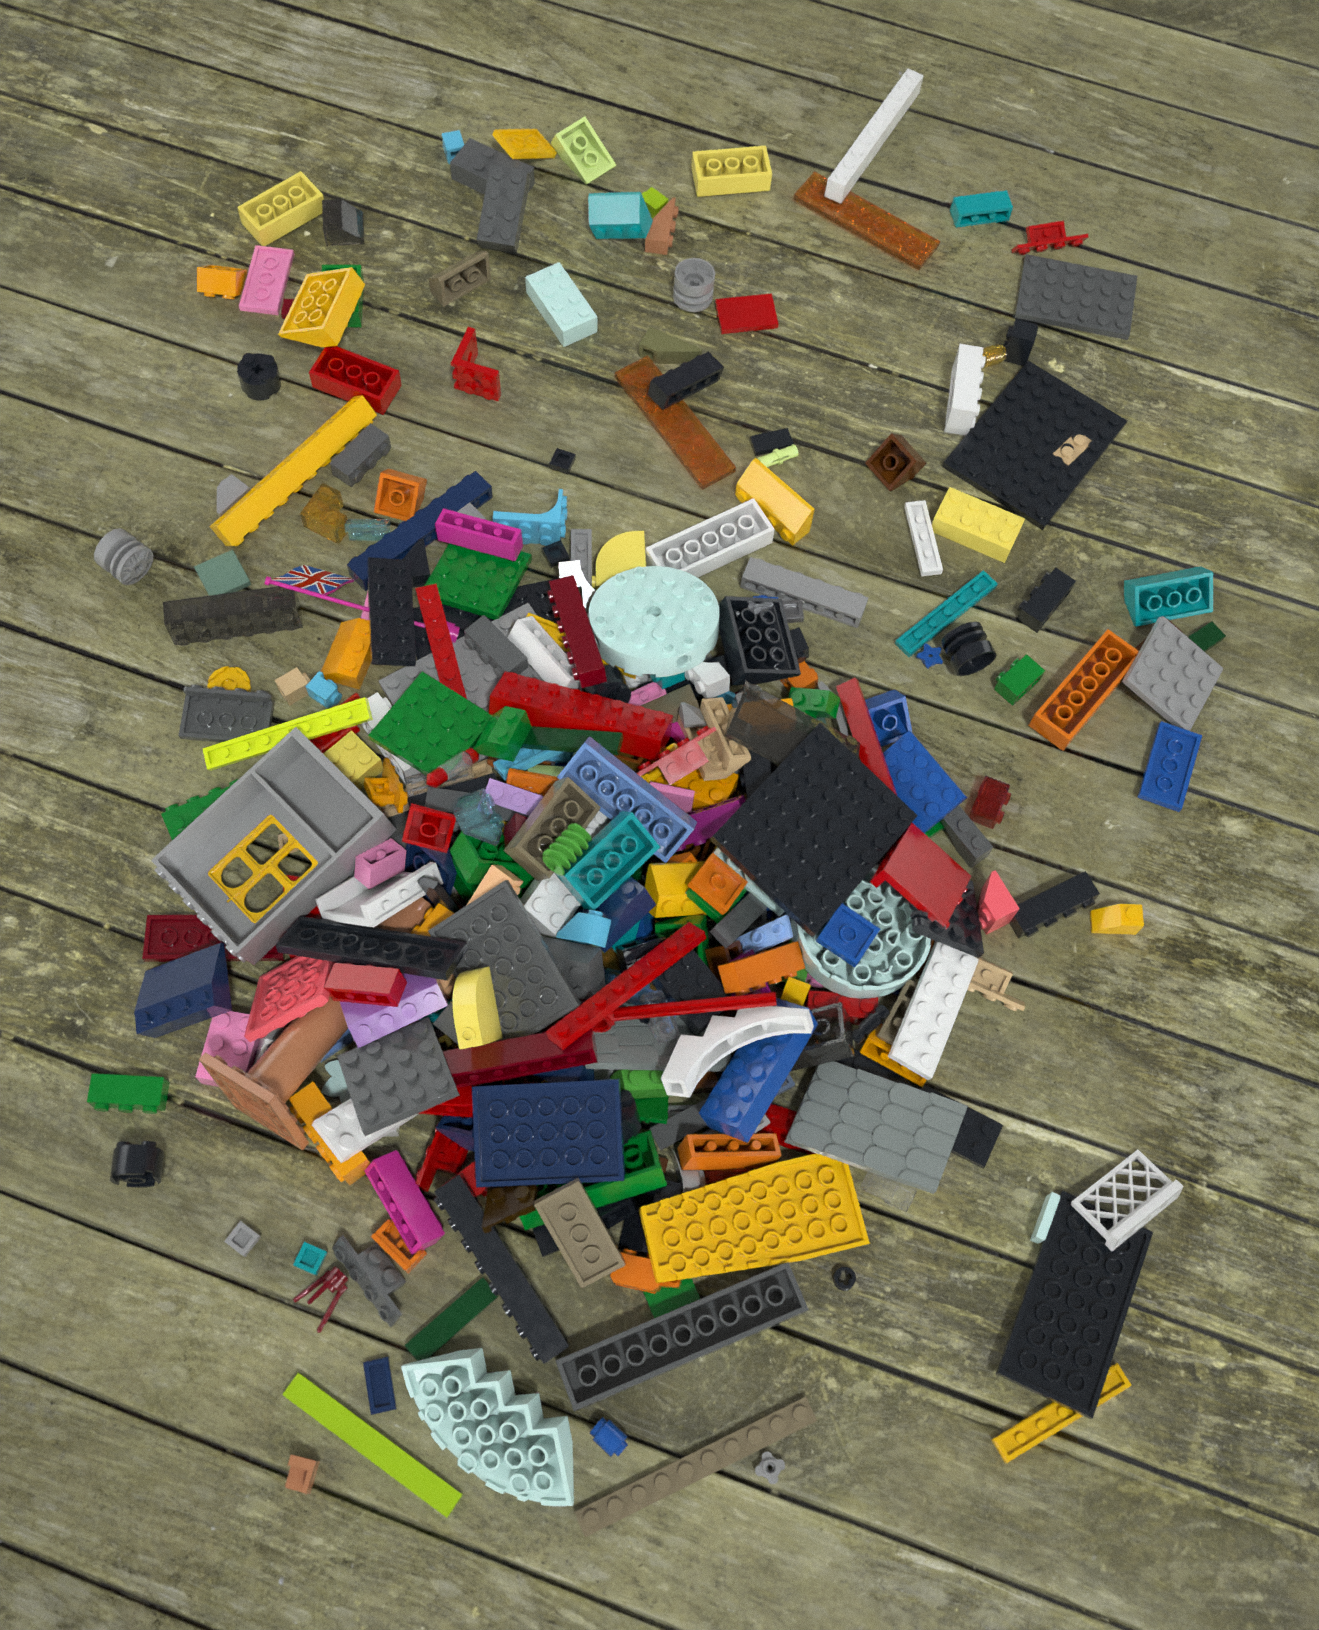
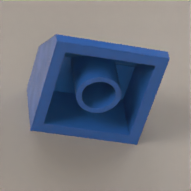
M894 689L865 700L881 747L898 741L909 730L912 731L906 696Z

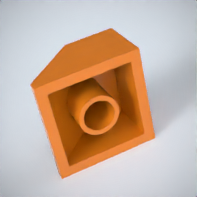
M392 469L380 472L374 513L407 521L420 509L424 499L427 479Z

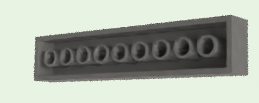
M789 1262L560 1358L556 1360V1364L573 1411L577 1412L802 1315L809 1309Z

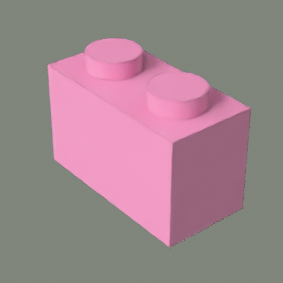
M390 838L361 853L355 858L354 877L368 889L379 885L405 870L406 850Z

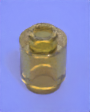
M995 344L983 348L982 356H986L984 368L1000 364L1006 359V350L1003 345Z

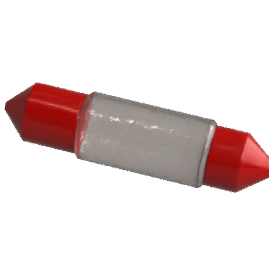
M469 748L458 753L427 774L426 784L437 788L441 784L455 778L479 760L478 752L473 748Z

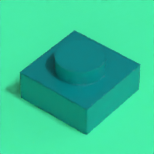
M304 1242L293 1266L317 1276L328 1252Z

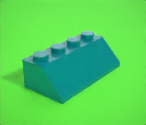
M1200 566L1125 580L1124 601L1133 625L1136 627L1156 623L1157 619L1162 616L1173 620L1213 612V572Z

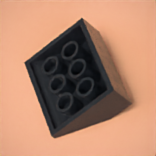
M725 596L718 604L719 631L732 684L752 686L800 676L801 672L782 599Z

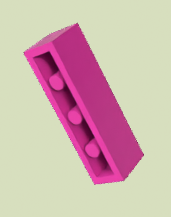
M444 508L435 523L438 540L512 561H516L523 547L521 529Z
M397 1150L374 1159L364 1172L410 1253L414 1255L419 1250L422 1251L436 1244L445 1232L443 1231L442 1224L432 1212L429 1202L415 1184L416 1180L406 1167L405 1160Z

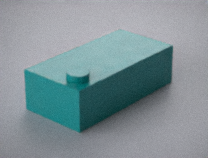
M621 811L592 838L591 842H588L589 848L586 851L582 850L583 855L581 857L576 856L577 861L570 863V869H564L565 874L563 876L555 875L584 909L595 910L647 861L660 846L632 812Z

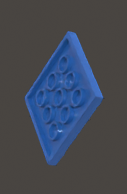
M909 730L883 753L897 796L918 815L912 823L924 834L968 798L912 731Z

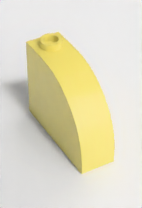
M644 531L621 533L604 544L597 556L596 576H592V588H596L597 591L604 582L618 573L636 567H646Z
M489 967L461 972L455 981L453 989V1016L459 1049L481 1046L503 1038Z

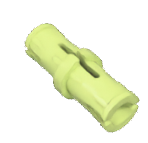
M792 444L780 450L775 449L772 453L757 459L766 467H770L775 464L781 465L783 461L798 457L799 454L796 445Z

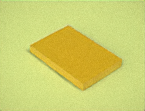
M496 129L492 134L512 159L555 158L557 154L556 150L537 129Z

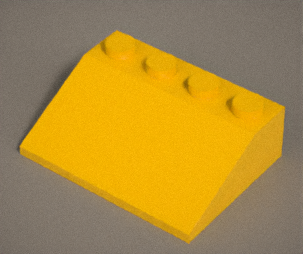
M352 267L307 274L278 335L282 338L319 347L337 346L355 310L365 283Z

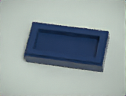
M389 1357L363 1362L371 1415L397 1410Z

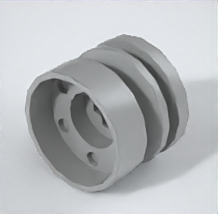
M689 258L679 262L676 266L673 299L679 308L685 311L698 312L705 310L711 305L715 270L709 262L700 258Z
M118 528L108 532L100 540L94 552V561L106 572L111 573L122 584L132 585L149 571L153 562V552L147 546H144L142 542L137 541L129 532Z

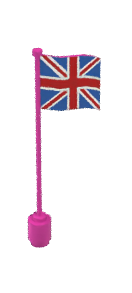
M307 565L296 567L285 575L274 579L266 576L265 585L273 584L369 612L368 607L327 596L343 585L354 582L352 578ZM414 621L415 626L425 628L424 623ZM447 621L451 640L453 643H456L460 627L455 626V623Z

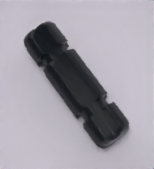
M879 1005L874 1010V1014L871 1013L858 1025V1029L855 1028L850 1033L853 1041L860 1044L865 1039L866 1034L869 1035L882 1023V1019L885 1020L890 1015L889 1010L884 1005Z

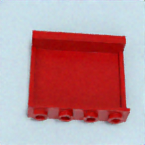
M911 823L890 847L870 883L877 888L886 880L914 907L920 911L927 912L928 918L932 922L936 920L943 927L946 926L947 929L950 925L949 919L955 907L963 900L961 897L963 892L965 893L968 890L966 886L971 875L916 825Z

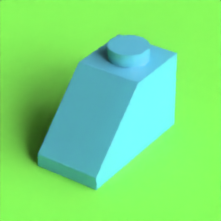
M589 910L588 914L578 912L557 932L556 938L605 948L611 920L602 917L603 913L595 910Z

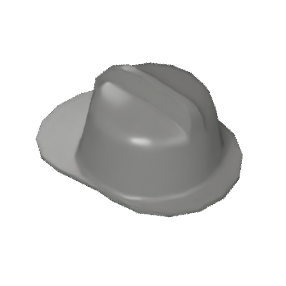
M671 1149V1157L677 1179L682 1184L681 1194L706 1186L703 1170H682L680 1161H678L674 1150Z

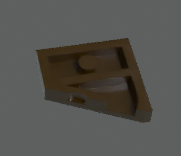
M537 1185L488 1187L482 1222L483 1232L489 1233L492 1231L491 1227L505 1221L508 1224L519 1216H525L535 1211L534 1201L537 1200L538 1196Z

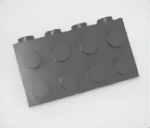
M200 685L184 687L185 701L179 730L180 739L225 742L271 727L275 701L267 691L247 692L240 688H236L233 691L217 686L209 689Z

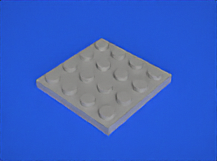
M1162 616L1157 619L1122 682L1172 725L1190 731L1224 668Z

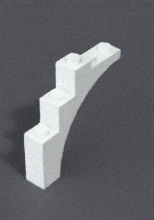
M778 1006L738 1009L735 1017L712 1016L703 1037L680 1035L661 1077L667 1095L690 1098L697 1083L707 1071L723 1057L742 1046L775 1035L811 1033L814 1025L809 1009Z

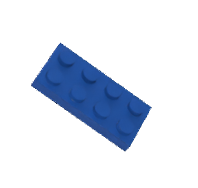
M1161 721L1157 727L1137 798L1180 812L1184 804L1202 735Z

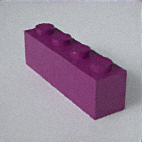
M744 795L688 812L687 814L696 820L697 824L676 852L685 849L686 845L691 843L694 846L705 843L706 839L712 837L746 801Z

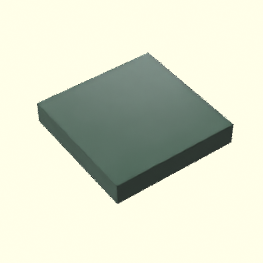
M233 549L194 566L212 602L251 585Z

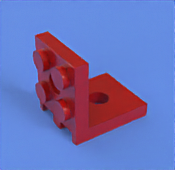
M468 327L451 362V366L455 367L452 372L453 379H456L454 389L478 395L487 400L499 401L501 397L499 370L474 363L478 356L476 329Z

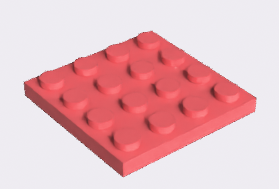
M297 956L260 976L244 1037L250 1043L258 1038H264L269 1032L277 1028H283L288 1022L305 1016L316 1007L324 1006L328 1002L330 995L324 989V985L336 962Z

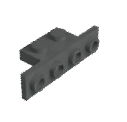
M342 1235L332 1248L336 1258L344 1264L352 1280L359 1284L366 1299L373 1303L381 1319L387 1322L391 1328L401 1317L402 1313L389 1295L401 1288L406 1282L377 1243L357 1254L344 1235Z

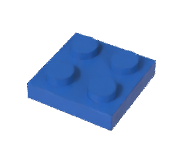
M842 903L818 936L816 942L855 968L880 931V928Z

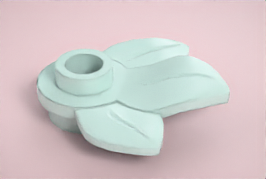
M339 1060L327 1063L325 1069L332 1077L325 1083L321 1092L330 1097L340 1096L341 1103H344L351 1099Z

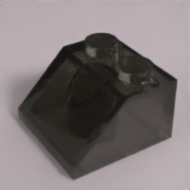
M342 199L322 200L323 232L326 246L365 244L363 211Z

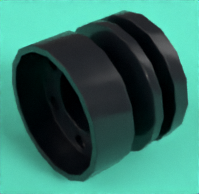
M974 621L962 624L948 632L941 640V645L947 657L951 658L950 663L957 676L962 677L974 674L990 665L997 656L991 642L986 640L987 635L983 631L980 622Z

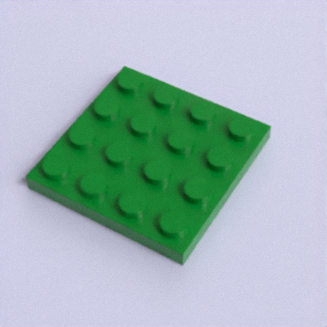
M449 543L425 586L437 584L440 599L444 605L496 620L503 615L532 561V554L520 551L516 561Z
M421 672L370 732L368 737L369 740L425 776L441 767L446 771L449 778L461 763L462 752L473 748L477 743L491 714L426 673Z

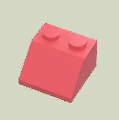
M996 870L991 872L984 883L977 904L980 929H983L986 935L1009 924L1019 910L1018 905Z

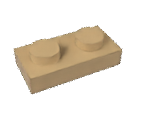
M1076 435L1074 440L1070 437L1065 443L1073 445L1074 450L1069 446L1062 448L1061 445L1053 455L1061 457L1063 462L1069 466L1088 448L1091 440L1083 435Z

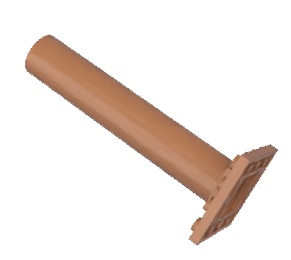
M421 897L373 928L411 933L416 925L421 926L425 921L423 917L432 905ZM329 996V1000L324 1006L316 1007L305 1016L292 1020L247 1073L234 1065L230 1068L227 1066V1062L218 1055L212 1057L205 1052L199 1061L237 1110L299 1149L304 1150L309 1144L304 1136L305 1131L296 1124L297 1119L290 1114L289 1108L285 1103L347 1031L348 1026L340 1002L333 1001Z

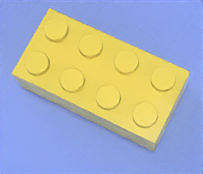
M766 146L695 151L692 153L691 169L697 197L770 191L772 171Z
M302 171L237 207L241 223L261 246L272 243L326 212L323 194Z
M949 487L934 517L932 528L935 534L1005 563L1025 518Z
M352 730L324 753L359 790L364 787V778H375L383 771L381 759Z

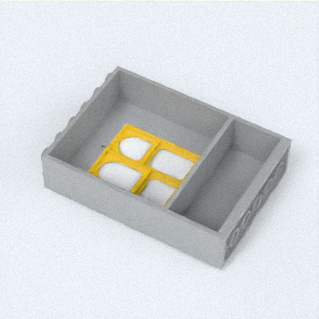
M295 727L151 861L157 866L154 869L155 872L170 883L168 886L176 894H180L184 898L182 901L197 913L196 916L206 926L208 925L212 929L211 932L216 938L226 944V949L233 956H237L243 963L247 960L255 965L278 943L299 916L305 917L317 906L316 898L338 886L355 870L356 856L383 843L397 829ZM275 824L288 837V842L265 864L260 865L246 849L270 825ZM298 848L312 862V865L296 881H291L279 869L278 864L293 849ZM239 857L253 871V874L241 886L229 888L222 882V872L232 860ZM272 874L285 888L283 894L264 911L259 913L250 912L245 906L247 893L264 876Z

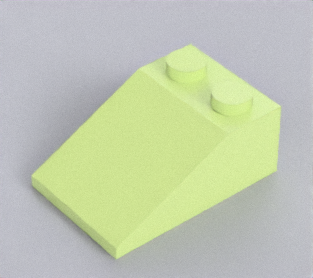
M585 116L557 133L551 142L561 160L586 185L616 166Z

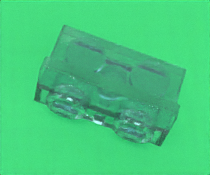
M348 519L345 523V532H348L349 540L379 541L386 533H390V519Z

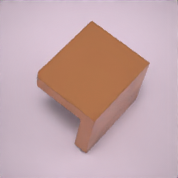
M290 1455L288 1466H291L285 1487L310 1494L320 1461Z

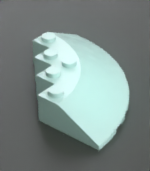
M482 1348L460 1350L401 1366L410 1397L414 1398L419 1409L418 1415L421 1421L425 1420L432 1431L430 1435L442 1450L447 1448L458 1458L457 1465L468 1474L473 1472L482 1481L486 1482L485 1485L501 1494L506 1492L516 1496L517 1500L525 1502L531 1500L541 1502V1505L572 1506L574 1504L573 1441L568 1416L544 1418L539 1393L515 1396L511 1371L487 1373Z

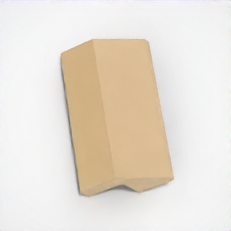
M723 697L702 699L700 711L706 726L708 725L709 729L715 726L716 731L698 741L699 746L709 761L698 769L704 781L726 779L749 762L751 755ZM678 714L677 721L685 738L688 737L691 741L698 737L696 732L704 727L684 728Z

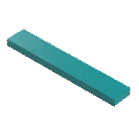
M983 570L896 639L895 645L910 658L925 643L931 641L993 591L998 583Z

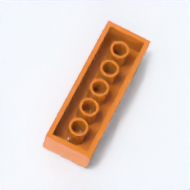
M1107 629L1035 713L1028 726L1064 751L1123 681L1139 651Z

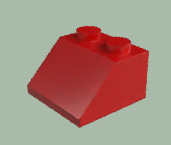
M411 803L402 842L447 853L457 815Z

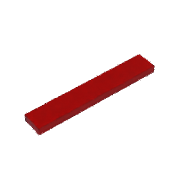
M853 678L836 686L860 760L897 795L859 681Z

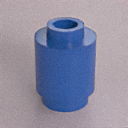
M604 1417L590 1432L594 1437L593 1441L610 1457L614 1453L619 1456L628 1446L625 1442L628 1436L611 1420L607 1421Z

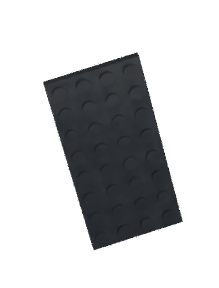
M1062 1190L1059 1193L1060 1200L1047 1237L1039 1249L996 1375L1088 1419H1093L1153 1232L1142 1227L1115 1250L1111 1251L1105 1245L1107 1240L1071 1206L1072 1201L1077 1197ZM1085 1200L1080 1203L1087 1210L1095 1211V1205ZM1100 1208V1211L1102 1212H1109ZM1100 1217V1223L1107 1230L1113 1227V1219Z

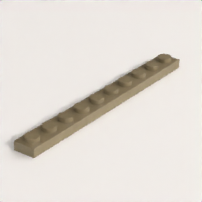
M804 1397L575 1511L574 1513L584 1537L816 1422L817 1419L807 1398Z

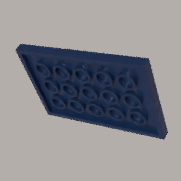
M620 1079L472 1087L476 1187L564 1184L579 1178L581 1183L625 1180Z

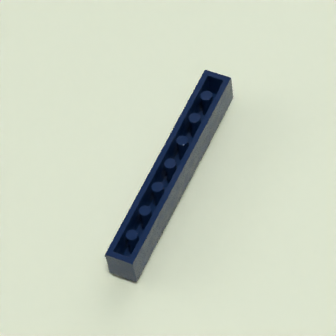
M477 471L466 475L461 482L448 488L443 495L433 499L428 506L418 510L410 519L401 522L395 530L386 533L381 540L367 547L366 551L353 557L347 564L349 575L364 591H367L368 557L402 560L419 539H424L425 547H427L438 538L435 523L443 508L457 512L468 503H471L478 509L493 498L492 486Z

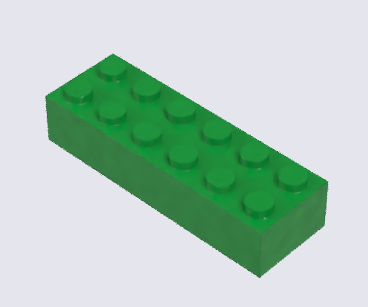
M651 1130L640 1133L636 1137H631L628 1140L629 1143L623 1145L624 1181L582 1183L595 1208L667 1186ZM567 1183L537 1185V1199ZM537 1209L525 1216H519L525 1230L545 1224Z

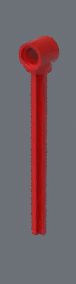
M775 992L618 1007L592 1027L593 1032L603 1033L610 1030L616 1021L777 1006Z

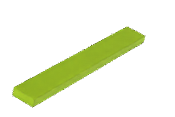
M297 1373L282 1394L446 1518L449 1517L463 1496L462 1493L300 1373Z

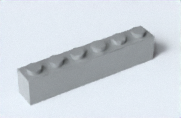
M750 557L743 573L740 588L760 595L778 597L782 601L802 600L803 610L855 628L859 627L868 602V597L863 596L861 593H854L840 586H833L820 579H813L800 572H793L782 566H775L762 559Z

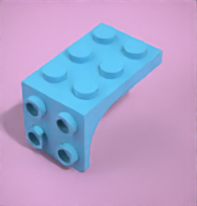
M559 489L556 505L550 511L542 514L493 511V522L521 529L523 544L550 545L560 541L561 537L565 538V520H567L568 511L567 496H563V489Z

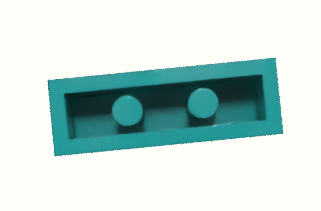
M1007 190L953 197L950 213L955 228L1009 221L1013 205Z

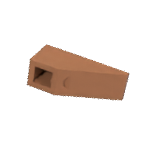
M672 198L652 219V225L645 238V252L667 255L668 248L672 247L673 236L671 232L675 233L676 221H673V219L678 216V206H675L676 198Z

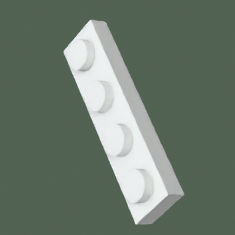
M926 501L906 502L904 508L921 576L942 574L943 567Z

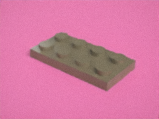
M579 1178L534 1201L535 1208L581 1289L626 1265L623 1256Z

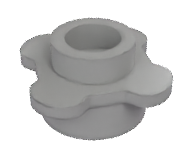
M764 1452L762 1454V1461L755 1467V1473L759 1477L763 1476L768 1479L770 1484H775L778 1482L780 1471L785 1468V1463L782 1459L777 1460L772 1457L770 1452ZM769 1465L772 1466L771 1471L768 1470Z

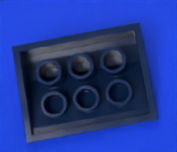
M218 943L145 971L134 1010L136 1034L157 1038L232 1011L224 943Z

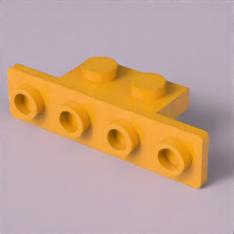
M384 758L382 778H364V788L369 800L374 805L386 806L387 804H394L397 812L403 813V806H406L408 801L407 792L403 790V783H400L399 775L395 773L394 765L391 764L389 758Z

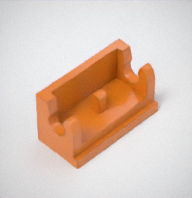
M390 1219L371 1236L408 1274L427 1255L425 1250H419L416 1254L412 1255L395 1224Z

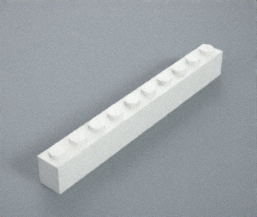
M910 69L905 71L828 178L825 197L840 204L918 96L924 75Z

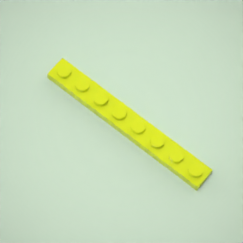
M364 697L202 748L207 770H215L266 754L295 727L310 740L371 721L373 718L369 701Z

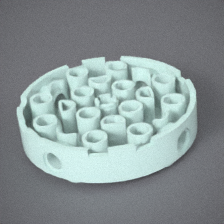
M662 566L636 567L616 574L598 588L590 602L589 622L601 658L613 667L616 665L623 668L625 673L643 677V674H656V677H667L694 668L705 660V656L710 650L713 651L718 640L719 605L712 590L703 581L690 573Z
M878 864L871 869L843 902L844 905L880 928V931L855 968L816 942V939L831 917L813 937L791 918L792 942L798 941L806 971L827 989L850 998L882 997L900 989L920 969L931 947L930 938L912 931L910 915L914 910L909 908V901L886 880L877 888L870 883L879 867Z

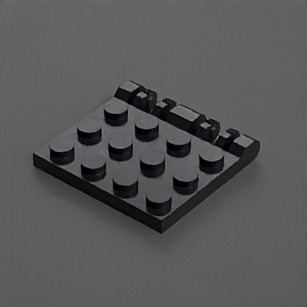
M969 880L966 886L968 890L965 893L963 892L961 896L963 900L955 907L949 919L950 925L947 929L946 926L943 927L936 920L932 922L928 918L927 912L918 910L909 902V908L914 910L910 915L913 932L977 958L984 954L973 881Z

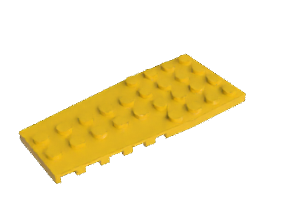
M817 1153L777 1162L639 1208L656 1283L779 1265L787 1262H798L870 1244L849 1165Z

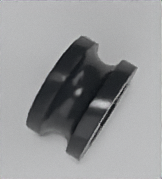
M846 1266L838 1268L833 1277L835 1286L842 1291L850 1290L856 1281V1274L851 1268ZM842 1272H846V1276L849 1274L851 1277L848 1285H843V1281L840 1283L838 1280Z

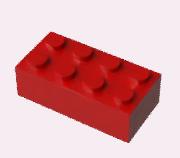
M338 346L325 347L309 371L313 388L346 401H350L354 396L363 395L372 409L384 415L402 386L399 370Z

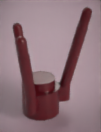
M335 1266L330 1271L327 1270L322 1277L293 1298V1301L297 1302L320 1284H323L308 1299L307 1304L310 1305L326 1289L331 1293L337 1290L334 1299L317 1328V1333H321L340 1297L348 1289L345 1283L349 1279Z

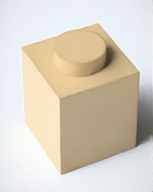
M297 667L274 680L278 691L289 706L308 695L306 685L310 682V679L305 672L301 674Z

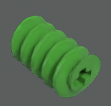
M571 823L567 830H564L561 836L557 837L555 842L550 844L549 849L543 852V862L555 874L563 876L565 874L564 869H570V863L577 861L576 856L581 857L583 855L582 850L586 851L589 848L587 842L592 841L590 834L580 825Z

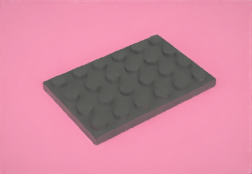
M1026 254L1014 318L1128 340L1131 330L1137 276Z
M509 880L503 881L428 931L431 937L467 942L468 951L453 971L456 979L464 971L484 967L490 968L503 1037L493 1042L536 1034L581 1005L577 995Z

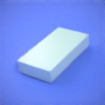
M1051 1192L1045 1197L1030 1241L1039 1244L1046 1239L1060 1200V1195Z

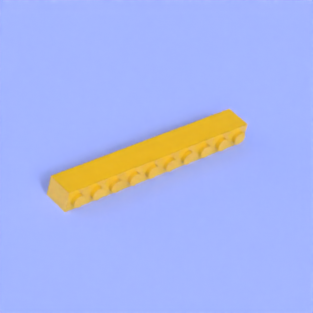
M363 395L354 396L209 526L225 546L236 547L244 541L243 537L248 532L252 533L259 527L258 523L261 520H266L272 516L273 510L277 506L285 504L288 501L287 497L292 492H298L303 487L302 483L305 480L312 479L317 474V469L331 462L330 458L334 454H339L345 449L344 445L348 441H353L359 435L358 432L361 429H365L370 423H373L372 419L377 414Z

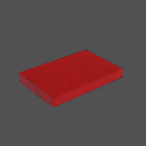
M772 293L715 299L721 334L778 329L779 323Z

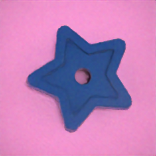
M925 643L923 651L916 655L927 669L935 664H943V660L939 656L942 650L941 647L932 648Z

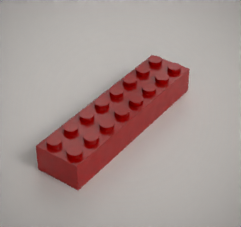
M505 671L490 694L489 714L493 715L505 706L526 710L533 727L621 732L624 738L620 752L652 761L659 760L657 755L664 751L671 736L673 715L632 705L620 700L602 697L597 694L583 692L578 689L560 686L556 683L518 675L514 672Z

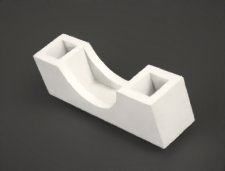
M701 662L694 668L685 671V678L694 684L696 691L702 694L705 699L714 698L729 691L730 675L719 662Z

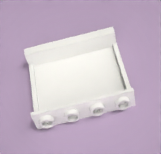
M429 862L413 873L401 872L371 889H368L353 876L315 900L323 920L375 927L426 895L418 884L422 877L432 879L440 884H443L437 864Z

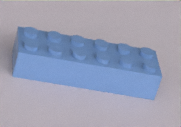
M590 736L557 776L558 779L569 777L601 807L599 811L610 820H613L621 811L632 812L660 846L654 854L665 863L692 833L697 824L696 820Z

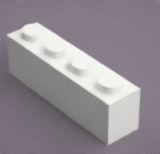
M533 616L516 620L507 638L527 657L528 663L545 682L578 689L580 682L579 680H574L571 669L574 667V664H569L567 654Z

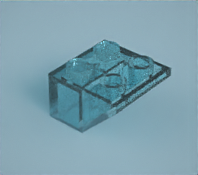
M484 788L460 797L456 804L454 815L463 834L495 846L500 842L504 821L500 814H496L493 808L495 806L494 800L490 793H486Z

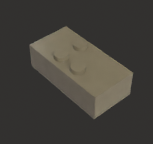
M569 777L557 780L504 851L537 881L549 879L554 872L543 862V852L549 849L550 844L555 842V839L561 836V833L567 830L571 823H576L586 829L601 807Z

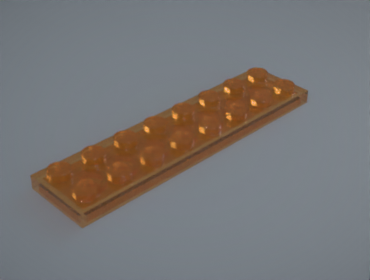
M815 171L794 194L793 200L918 270L923 267L939 247V240L851 191L841 204L825 197L828 178Z
M648 355L615 372L616 380L702 490L736 472V466L684 400L662 410L647 395L651 380L656 376L663 375Z

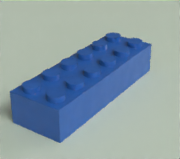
M776 998L778 1007L809 1009ZM811 1011L810 1014L814 1025L811 1033L775 1035L756 1040L737 1049L699 1112V1115L709 1128L744 1142H749L818 1025Z

